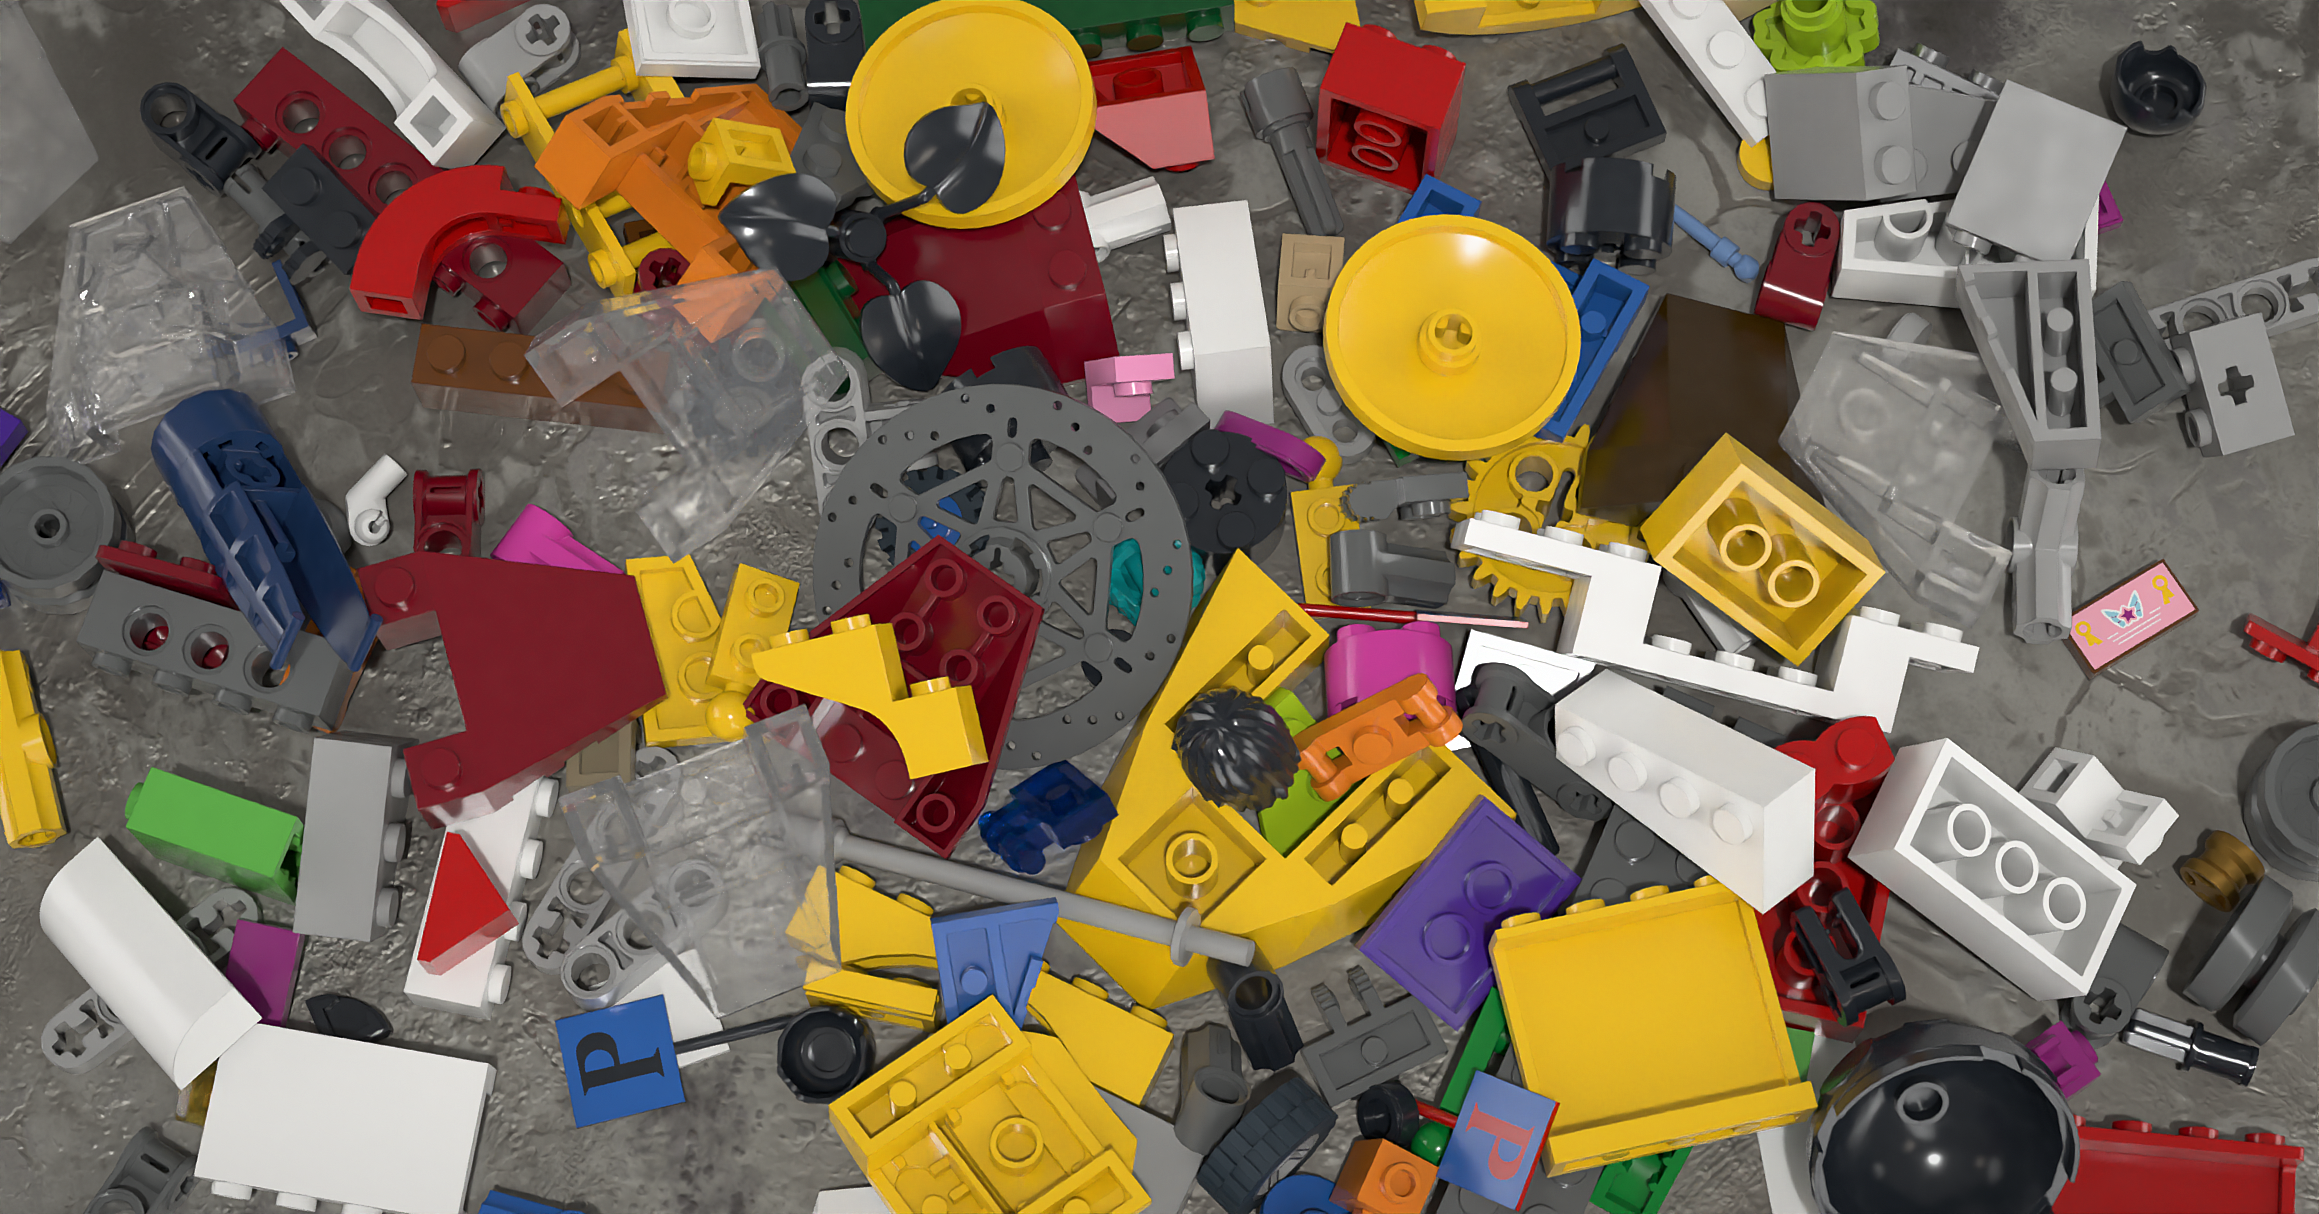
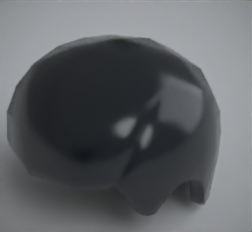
M2142 41L2132 43L2117 57L2110 88V99L2116 115L2133 130L2152 135L2179 133L2191 126L2201 114L2204 108L2207 85L2197 65L2178 55L2174 46L2168 45L2161 50L2149 51L2144 48Z
M838 1005L812 1006L793 1016L780 1035L777 1048V1074L796 1096L797 1100L808 1104L829 1105L871 1077L876 1059L873 1039L867 1026L851 1011Z

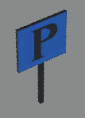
M663 994L556 1020L555 1023L576 1128L580 1129L686 1103L676 1055L785 1029L793 1015H784L678 1042L673 1041Z

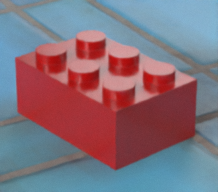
M1346 22L1319 90L1316 155L1319 162L1410 195H1414L1426 174L1440 180L1456 139L1466 63L1458 61L1451 52L1434 45L1418 47L1400 41L1391 31L1381 26L1365 24L1360 27Z

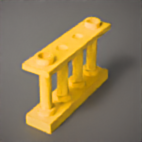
M627 28L618 32L615 56L611 60V67L536 97H533L519 72L507 76L505 101L500 105V111L510 135L515 139L521 137L535 162H537L554 135V131L547 121L551 117L618 90H621L624 94L631 92L635 101H644L650 92L667 91L671 98H682L684 95L672 76H636ZM546 179L555 196L562 198L569 220L589 252L588 264L597 284L603 289L609 287L620 306L631 302L636 277L635 268L640 266L642 259L649 252L659 248L676 249L659 232L621 247L605 218L632 208L617 191L577 210Z

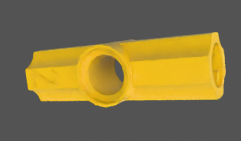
M0 650V816L4 825L7 843L13 849L37 848L54 843L60 836L67 834L52 772L53 768H57V755L49 726L42 713L38 712L26 656L20 650Z

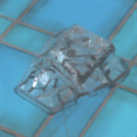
M185 186L69 225L46 404V414L55 457H66L80 464H86L122 452L118 429L165 414L184 399L203 391L231 389L246 393L258 405L296 393L286 343L284 339H281L276 323L264 312L253 295L256 292L246 277L237 270L226 253V246L191 192Z

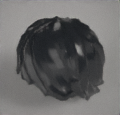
M1234 686L1229 689L1216 688L1215 690H1208L1207 693L1199 694L1193 702L1187 705L1184 713L1178 719L1171 747L1178 754L1188 779L1199 790L1205 801L1212 800L1218 808L1224 805L1235 807L1238 812H1245L1246 808L1250 810L1256 809L1259 813L1266 808H1271L1277 798H1281V800L1288 798V787L1294 784V774L1299 771L1298 763L1302 761L1300 752L1290 734V728L1275 709L1267 705L1261 697L1252 696L1250 693L1241 691Z

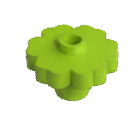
M1779 0L1769 5V9H1764L1754 16V43L1777 73L1813 67L1865 66L1864 53L1874 50L1879 46L1880 42L1877 7L1871 0Z

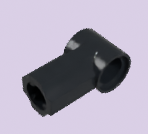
M1255 942L1254 956L1248 967L1209 957L1206 965L1208 977L1222 998L1248 1063L1253 1070L1270 1069L1275 1072L1294 1063L1297 1052L1304 1044L1285 1001L1283 983L1257 943Z

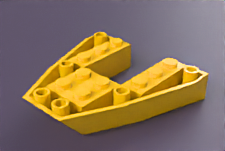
M1237 548L1192 613L1183 645L1171 671L1158 692L1141 711L1101 787L1065 892L1176 921L1187 907L1198 909V913L1201 916L1200 927L1237 937H1247L1255 941L1275 970L1374 923L1479 794L1489 799L1514 822L1517 813L1446 745L1441 747L1427 746L1371 774L1286 858L1232 807L1224 805L1218 808L1212 800L1205 801L1199 790L1188 779L1178 754L1175 750L1171 749L1178 719L1184 713L1187 705L1193 702L1199 694L1207 693L1208 690H1215L1216 688L1229 689L1234 686L1241 691L1250 693L1252 696H1259L1264 701L1280 686L1293 691L1324 661V654L1329 648L1330 635ZM1061 917L1057 918L1056 923L1142 1008L1150 1011L1216 989L1207 974L1208 956L1193 953L1187 965L1184 967L1177 966L1171 960L1170 946Z

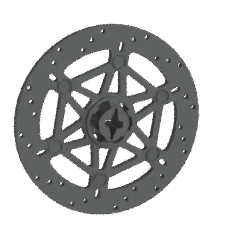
M1020 384L968 386L940 393L900 412L878 428L858 448L843 468L824 506L815 540L813 592L819 624L863 592L862 567L865 543L874 516L881 514L897 527L894 568L910 556L912 541H916L922 547L933 539L930 533L920 524L921 518L925 516L959 532L961 538L955 546L971 558L973 557L974 560L987 569L992 570L1000 567L1003 563L1004 573L1014 575V584L1011 586L1029 598L1032 596L1031 599L1045 609L1043 617L1052 603L1057 602L1084 630V636L1078 638L1046 623L1042 617L1037 635L1064 647L1065 654L1026 672L1021 689L1081 661H1086L1098 669L1102 674V681L1080 700L1063 709L1030 719L1018 720L1012 717L997 769L1035 768L1082 754L1106 741L1125 727L1146 707L1158 692L1177 659L1190 620L1194 579L1191 543L1180 506L1164 474L1149 453L1133 436L1111 418L1079 400L1044 388ZM965 394L969 396V402L963 400ZM1057 401L1062 403L1061 409L1056 407ZM990 404H993V405H994V407H995L994 412H990V410H989V405H990ZM1012 417L1017 419V434L1015 437L1010 435ZM1075 422L1080 425L1078 431H1075L1073 428ZM909 431L913 432L914 437L912 439L908 438L907 433ZM935 431L939 433L937 440L933 437ZM976 434H988L993 440L992 458L989 462L922 494L911 489L902 480L903 473L912 464L944 444ZM882 435L886 436L887 442L885 444L881 441ZM1037 438L1045 440L1081 458L1111 486L1117 496L1116 502L1100 511L1092 508L1031 464L1032 442ZM1088 445L1093 449L1091 454L1086 451V446ZM1134 454H1137L1140 457V461L1138 463L1135 462L1133 459ZM1006 477L1014 479L1018 515L1016 522L998 520L995 516ZM984 479L988 483L977 524L939 506L941 499ZM1139 482L1144 483L1145 488L1143 490L1138 488ZM874 483L886 489L888 497H883L873 488ZM1031 485H1036L1074 512L1076 519L1044 529H1036L1033 520ZM852 496L857 498L856 504L851 501ZM1137 508L1144 510L1145 514L1141 518L1134 521L1128 519V514ZM832 513L836 515L837 519L835 521L831 519ZM1082 532L1090 533L1092 541L1064 562L1058 563L1049 546L1051 540ZM989 534L990 538L986 544V549L974 555L979 548L975 543ZM1129 538H1134L1138 541L1142 554L1144 572L1143 597L1135 631L1131 639L1125 641L1108 629L1113 551L1116 544ZM1175 540L1181 541L1182 545L1180 548L1175 546ZM1022 541H1024L1027 544V546L1033 551V553H1030L1027 549L1023 547ZM848 558L853 561L852 567L847 563ZM1091 558H1095L1097 560L1094 612L1090 614L1061 585V580ZM1167 565L1172 568L1171 574L1165 571ZM1039 569H1041L1043 578L1041 592L1033 595L1040 579ZM835 581L840 582V588H836ZM1153 588L1158 589V596L1153 595ZM826 606L831 608V614L825 611ZM1170 634L1175 636L1176 640L1174 642L1169 640ZM1149 651L1154 653V659L1148 657ZM1117 657L1129 663L1132 671H1126L1116 662ZM1119 711L1123 713V719L1118 718L1117 713ZM1066 715L1071 717L1070 723L1065 721ZM1091 716H1095L1097 718L1096 723L1091 722ZM1010 741L1015 743V749L1010 748ZM1035 751L1041 754L1040 759L1034 756Z

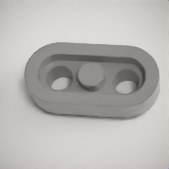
M1308 345L1295 350L1287 358L1283 367L1282 388L1285 397L1309 436L1327 437L1336 444L1340 457L1343 459V465L1361 461L1373 449L1376 434L1354 416L1337 392L1328 371L1324 347ZM1314 375L1320 377L1325 385L1319 390L1311 391L1303 386L1302 381L1304 378ZM1340 427H1348L1355 432L1356 437L1350 442L1343 443L1338 441L1333 433Z

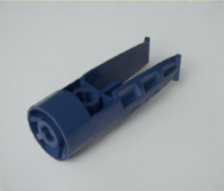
M231 389L203 391L184 399L165 414L154 431L151 444L154 462L177 504L183 509L195 530L210 564L215 566V572L218 577L222 578L223 585L267 649L273 654L269 663L270 667L275 670L282 669L305 620L299 604L300 601L336 654L347 664L351 671L358 672L377 635L383 618L378 614L369 616L351 569L310 490L302 484L284 454L282 444L260 407L246 393Z

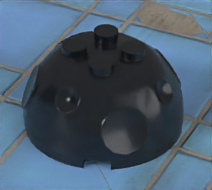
M1947 1018L1906 1022L1902 1027L1877 1038H1869L1857 1045L1834 1067L1819 1090L1818 1107L1811 1119L1806 1148L1812 1196L1821 1214H2054L2052 1206L2067 1179L2070 1182H2075L2080 1160L2078 1129L2067 1100L2057 1084V1077L2029 1048L2003 1032L1996 1033L1968 1023L1950 1021Z

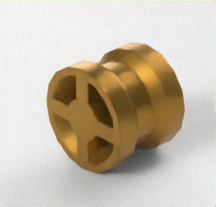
M2221 830L2214 831L2206 839L2205 851L2199 858H2189L2180 868V874L2187 886L2208 905L2225 913L2231 912L2239 903V892L2245 885L2256 884L2265 873L2263 864L2248 846L2231 834Z

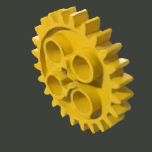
M1584 424L1575 437L1566 436L1563 443L1532 436L1524 443L1508 451L1485 457L1487 463L1479 459L1466 461L1465 471L1472 479H1467L1469 498L1463 499L1464 501L1452 503L1451 513L1448 515V518L1461 522L1469 518L1474 519L1475 512L1482 513V510H1489L1520 518L1518 530L1537 534L1538 528L1542 529L1543 522L1549 515L1562 474L1565 471H1571L1575 477L1566 496L1560 521L1555 527L1583 534V547L1599 550L1600 544L1609 545V542H1615L1648 551L1645 562L1648 561L1650 555L1647 544L1639 540L1644 539L1640 527L1647 519L1637 527L1577 513L1578 503L1576 498L1579 496L1583 454L1589 444L1590 427L1588 424ZM1528 471L1537 472L1545 477L1549 486L1542 491H1527L1519 485L1516 477ZM1455 528L1451 529L1450 543H1452ZM1465 551L1459 553L1457 560L1459 568L1478 566L1471 583L1474 589L1490 582L1495 586L1491 599L1493 606L1501 603L1509 595L1516 599L1514 606L1515 617L1519 618L1525 612L1528 605L1532 604L1537 605L1540 623H1546L1551 607H1560L1565 618L1574 579Z

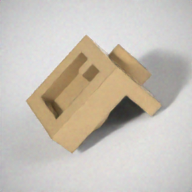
M1282 234L1276 327L1279 330L1323 333L1325 313L1330 295L1338 275L1343 269L1345 237Z

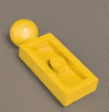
M1310 436L1302 441L1320 452L1326 459V462L1315 481L1305 482L1308 484L1309 490L1290 493L1304 603L1341 606L1331 602L1330 536L1340 531L1360 529L1357 521L1351 522L1349 518L1345 519V515L1340 513L1341 507L1338 506L1341 503L1339 497L1343 496L1342 492L1347 491L1350 486L1354 487V484L1334 486L1333 480L1340 473L1343 464L1336 444L1327 437ZM1311 617V618L1314 620V619H1322V618H1324V617Z
M742 563L738 565L732 576L705 684L724 690V692L716 695L709 702L705 713V720L712 735L725 742L741 741L748 737L755 728L756 724L746 717V710L743 705L760 680V677L755 672L751 654L771 649L769 637L788 632L800 585L796 581ZM751 707L747 709L748 711L755 714L754 710Z

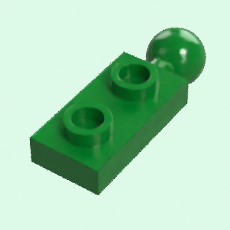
M1492 987L1439 1107V1109L1458 1117L1476 1070L1485 1073L1494 1052L1505 1057L1512 1041L1500 993L1494 987ZM1435 1121L1423 1124L1419 1127L1418 1132L1411 1141V1153L1440 1167L1454 1129Z

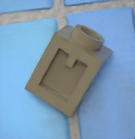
M636 719L599 744L595 741L566 760V788L571 795L635 792L636 745L642 743V730Z

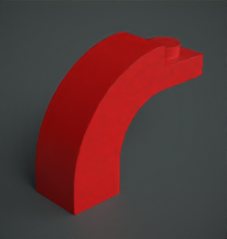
M471 165L450 169L425 178L397 196L373 222L359 249L349 290L362 312L423 320L429 287L436 268L450 251L462 243L477 237L499 235L565 245L570 220L562 198H557L555 194L546 189L532 186L521 187L518 192L513 191L514 189L505 166Z

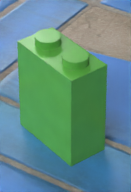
M154 767L150 768L144 783L138 782L134 786L125 808V818L128 819L126 828L155 858L296 906L304 825L298 817Z

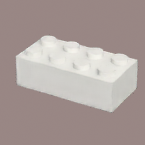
M1948 738L1901 747L1895 761L1848 855V858L2036 1001L2087 995L2136 887V884Z

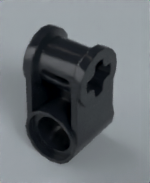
M811 0L805 11L808 60L805 61L809 108L811 110L815 101L828 108L846 112L848 91L853 76L864 57L858 6L853 0ZM839 23L840 33L828 34L827 24Z
M164 82L154 85L145 93L141 100L140 115L154 144L160 151L182 166L195 181L217 197H221L224 194L225 182L248 157L256 159L262 152L257 142L238 124L223 114L217 113L186 87L178 83ZM184 111L187 113L184 120L177 126L170 128L160 126L163 117L171 112Z

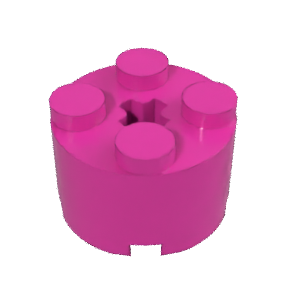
M1417 621L1404 625L1402 629L1375 631V628L1370 625L1352 624L1344 626L1337 631V642L1330 646L1324 654L1327 718L1417 673H1424L1429 677L1438 690L1436 699L1442 706L1452 707L1457 714L1452 646L1441 637L1438 624L1429 621ZM1404 713L1409 722L1418 718L1415 714L1408 715Z

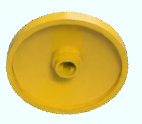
M940 0L911 12L889 27L874 42L861 60L853 76L846 102L845 121L850 148L861 173L870 187L888 205L920 193L926 186L918 184L910 177L904 163V143L913 125L925 114L944 106L987 102L996 111L1005 138L1003 173L992 196L977 209L964 214L952 213L945 209L936 195L929 202L901 212V214L916 221L938 227L955 229L981 228L1015 219L1051 198L1066 184L1084 159L1091 143L1097 117V99L1092 75L1080 46L1070 32L1050 14L1021 0Z
M1441 214L1413 218L1395 224L1369 239L1352 255L1338 275L1330 295L1323 326V347L1328 371L1337 392L1354 416L1370 431L1395 447L1416 455L1439 460L1464 461L1490 457L1508 451L1534 436L1550 421L1564 401L1575 376L1580 356L1581 331L1578 312L1566 282L1556 267L1537 247L1517 233L1496 223L1470 216Z

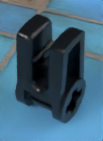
M1848 887L1832 894L1829 898L1828 910L1834 920L1832 927L1834 929L1838 928L1853 959H1844L1839 955L1829 937L1830 930L1824 928L1811 906H1803L1793 911L1790 916L1791 927L1819 980L1824 998L1834 1017L1844 1028L1858 1022V1014L1885 1001L1893 1006L1906 1000L1907 995L1896 964L1885 948L1879 943Z

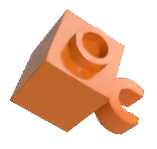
M1384 1138L1355 1141L1329 1201L1350 1211L1352 1214H1420L1436 1179L1439 1167Z

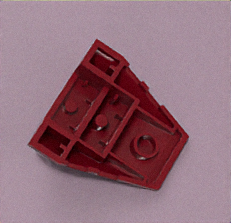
M1075 173L1059 191L1043 204L1022 216L1000 224L969 229L944 228L916 221L904 214H900L884 224L887 239L883 251L876 258L877 264L895 278L901 290L907 284L916 280L931 281L947 290L959 308L961 316L959 342L940 379H944L945 376L958 377L970 368L978 378L995 368L990 357L1016 347L1036 346L1049 361L1065 387L1086 381L1084 362L1120 357L1106 292ZM837 258L848 270L858 287V291L851 295L860 311L868 300L881 295H890L887 288L870 272L862 270L860 262Z

